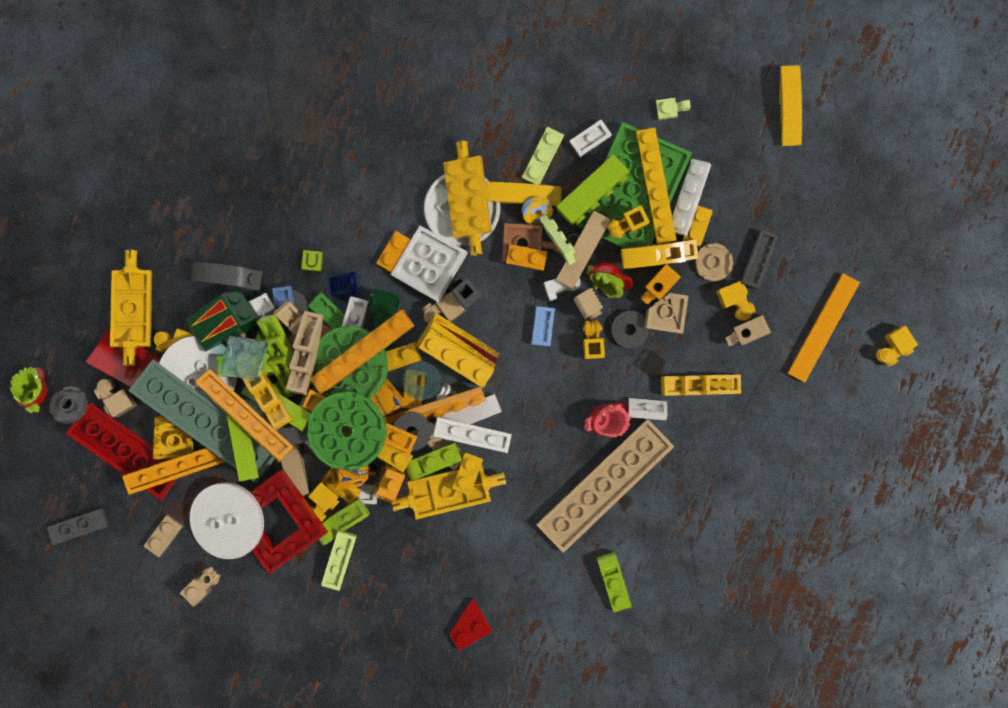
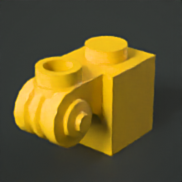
M641 205L624 213L622 220H612L607 229L610 231L612 239H620L628 231L631 234L648 226L650 221Z
M740 281L716 291L723 309L732 305L738 308L735 311V318L737 320H748L752 313L756 312L753 303H748L746 295H748L746 286L744 284L741 285Z
M599 320L585 321L583 331L586 334V339L583 340L584 359L605 358L604 338H599L600 331L602 330Z
M900 326L884 336L890 345V349H879L876 353V358L879 362L885 363L890 367L898 362L897 358L901 355L906 357L914 352L913 348L918 346L907 326Z
M176 329L174 338L171 340L169 333L158 332L154 336L156 350L165 353L177 341L192 337L194 334Z
M323 480L308 496L316 503V507L312 506L311 508L321 522L326 518L324 513L329 508L333 510L339 503L337 500L339 495Z

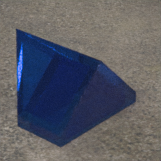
M349 272L329 278L331 297H336L346 303H349L350 296L362 299L359 274L357 272Z

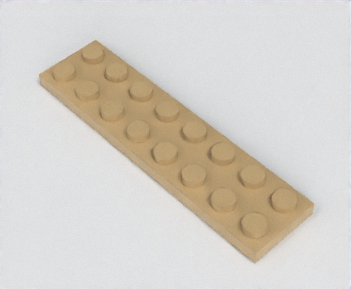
M646 419L536 525L564 553L670 452L674 446L649 419Z

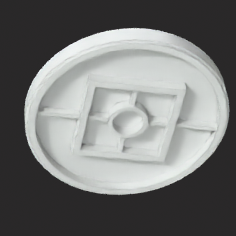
M444 174L431 185L424 201L426 222L433 233L458 247L470 246L469 239L466 237L453 238ZM488 202L492 232L499 220L500 202ZM492 232L483 234L480 241L485 240Z
M195 336L181 339L170 346L162 356L159 364L217 405L195 384V381L209 369L217 375V356H232V354L223 344L204 352ZM219 377L234 391L237 377Z
M222 482L205 488L195 498L190 510V526L195 539L205 551L218 558L236 559L252 551L259 543L264 530V516L258 501L248 490L234 483Z

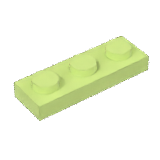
M549 127L546 128L522 176L523 180L531 184L540 185L564 137L563 134Z
M546 214L539 217L544 230L569 265L575 263L576 260L573 254L576 252L571 243L566 244L565 241L567 239L563 232L557 231L558 226L553 219L549 220Z
M338 530L321 586L340 591L357 535Z

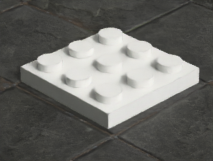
M419 226L391 275L439 302L468 252L426 228Z

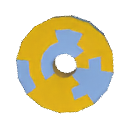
M536 196L524 203L522 214L527 223L540 225L539 217L546 214L550 219L553 214V208L547 198Z

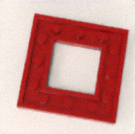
M284 469L251 492L261 509L278 497L300 528L277 546H274L263 530L259 543L252 551L268 574L274 572L328 533Z

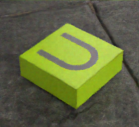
M303 250L302 270L322 271L323 252Z

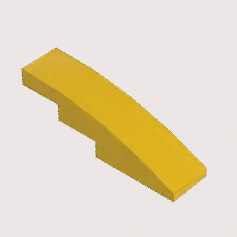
M800 65L780 66L781 145H802Z
M485 182L488 202L524 205L530 198L538 196L547 198L552 206H558L561 203L562 187L524 183Z
M250 351L233 362L249 392L254 395L261 410L265 412L275 430L293 420L278 393Z
M741 375L661 377L662 396L741 394Z

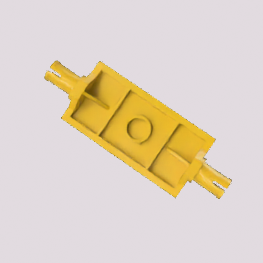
M461 141V144L456 142L458 159L443 162L453 238L466 237L469 239L470 255H482L480 238L483 234L492 232L483 161L481 156L469 157L468 141Z
M125 250V267L122 270H112L110 347L123 348L122 365L129 366L130 364L134 366L135 349L137 347H151L152 271L139 270L137 267V251L131 250L129 252V250Z
M481 465L471 496L452 489L459 469L408 481L409 494L391 502L392 505L400 503L393 506V511L411 507L414 510L416 519L491 502L490 488L506 485V479L498 480L505 478L504 472L487 477L484 474L483 465Z

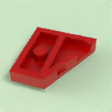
M474 598L470 601L466 610L450 632V636L459 651L493 632Z

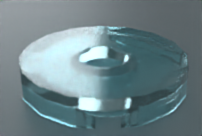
M428 362L412 364L403 376L405 391L411 397L418 400H426L433 397L441 386L439 370ZM420 375H424L428 379L425 386L417 384V378Z

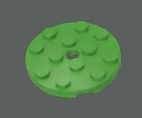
M344 326L326 333L319 342L313 369L314 375L371 332L361 327ZM385 349L324 393V395L329 396L337 392L351 391L360 393L370 399L374 397L384 385L388 373V358Z
M342 391L327 396L316 405L308 420L307 435L313 452L322 462L336 469L356 470L368 465L379 455L386 441L387 427L383 413L370 398L357 392ZM343 426H349L352 428V434L350 436H346L343 434Z

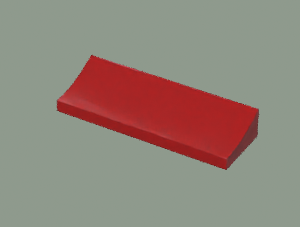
M107 329L93 353L86 360V363L131 387L153 359L160 363L162 357L143 347H137L135 349V365H122L123 348L110 347V329Z
M92 403L88 405L85 414L78 421L74 422L66 432L69 438L122 475L170 460L153 459L152 445ZM177 479L144 490L162 502Z

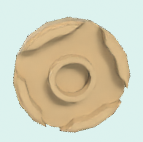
M717 243L707 244L698 251V259L694 260L695 269L704 280L711 282L720 281L731 272L733 258L723 245Z

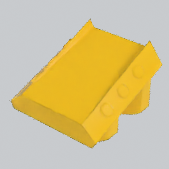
M164 416L155 417L153 459H173L193 452V437Z

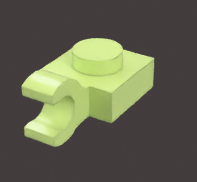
M675 98L656 100L658 121L677 118V112L690 110V100L676 103Z

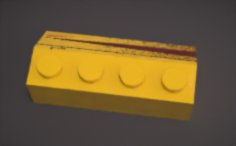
M437 313L434 314L415 344L421 350L484 388L494 372L499 356L497 351Z

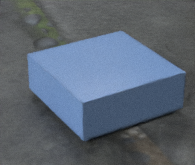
M292 286L272 288L275 308L280 307L287 299L294 305Z

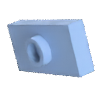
M536 306L532 345L550 347L555 308Z

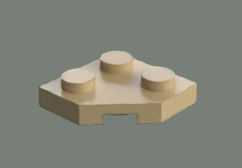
M674 293L666 294L647 309L644 328L683 334L688 296Z

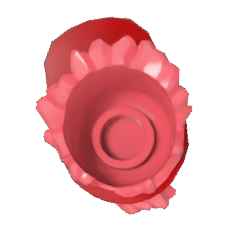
M618 402L597 406L590 414V417L584 421L586 423L584 429L588 432L593 430L600 436H609L610 438L617 437V435L622 436L628 430L631 419L626 404Z

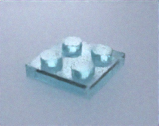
M230 336L219 373L257 381L268 343L266 341Z

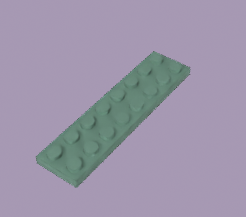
M153 359L128 391L237 469L226 412ZM251 437L259 478L251 480L257 483L275 458Z

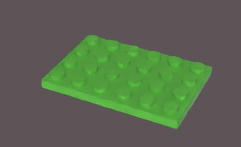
M622 122L605 162L614 154L629 170L628 179L621 186L617 184L613 187L614 192L607 199L601 198L598 201L600 205L594 211L611 219L610 222L614 219L615 221H620L623 219L624 213L642 205L650 221L648 226L631 234L628 231L620 239H612L610 231L606 228L601 239L627 249L652 245L655 232L636 137V131L640 129ZM657 137L669 202H671L692 152ZM588 210L584 214L586 218L576 227L583 230L593 211Z

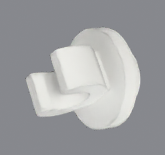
M445 383L437 388L436 399L441 400L447 398L450 393L456 395L457 392L451 389L449 384Z

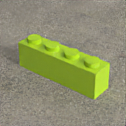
M613 154L556 207V210L571 226L574 223L578 225L586 218L584 214L588 210L592 212L600 205L598 201L601 198L607 199L614 192L613 187L617 184L621 186L628 179L629 170Z

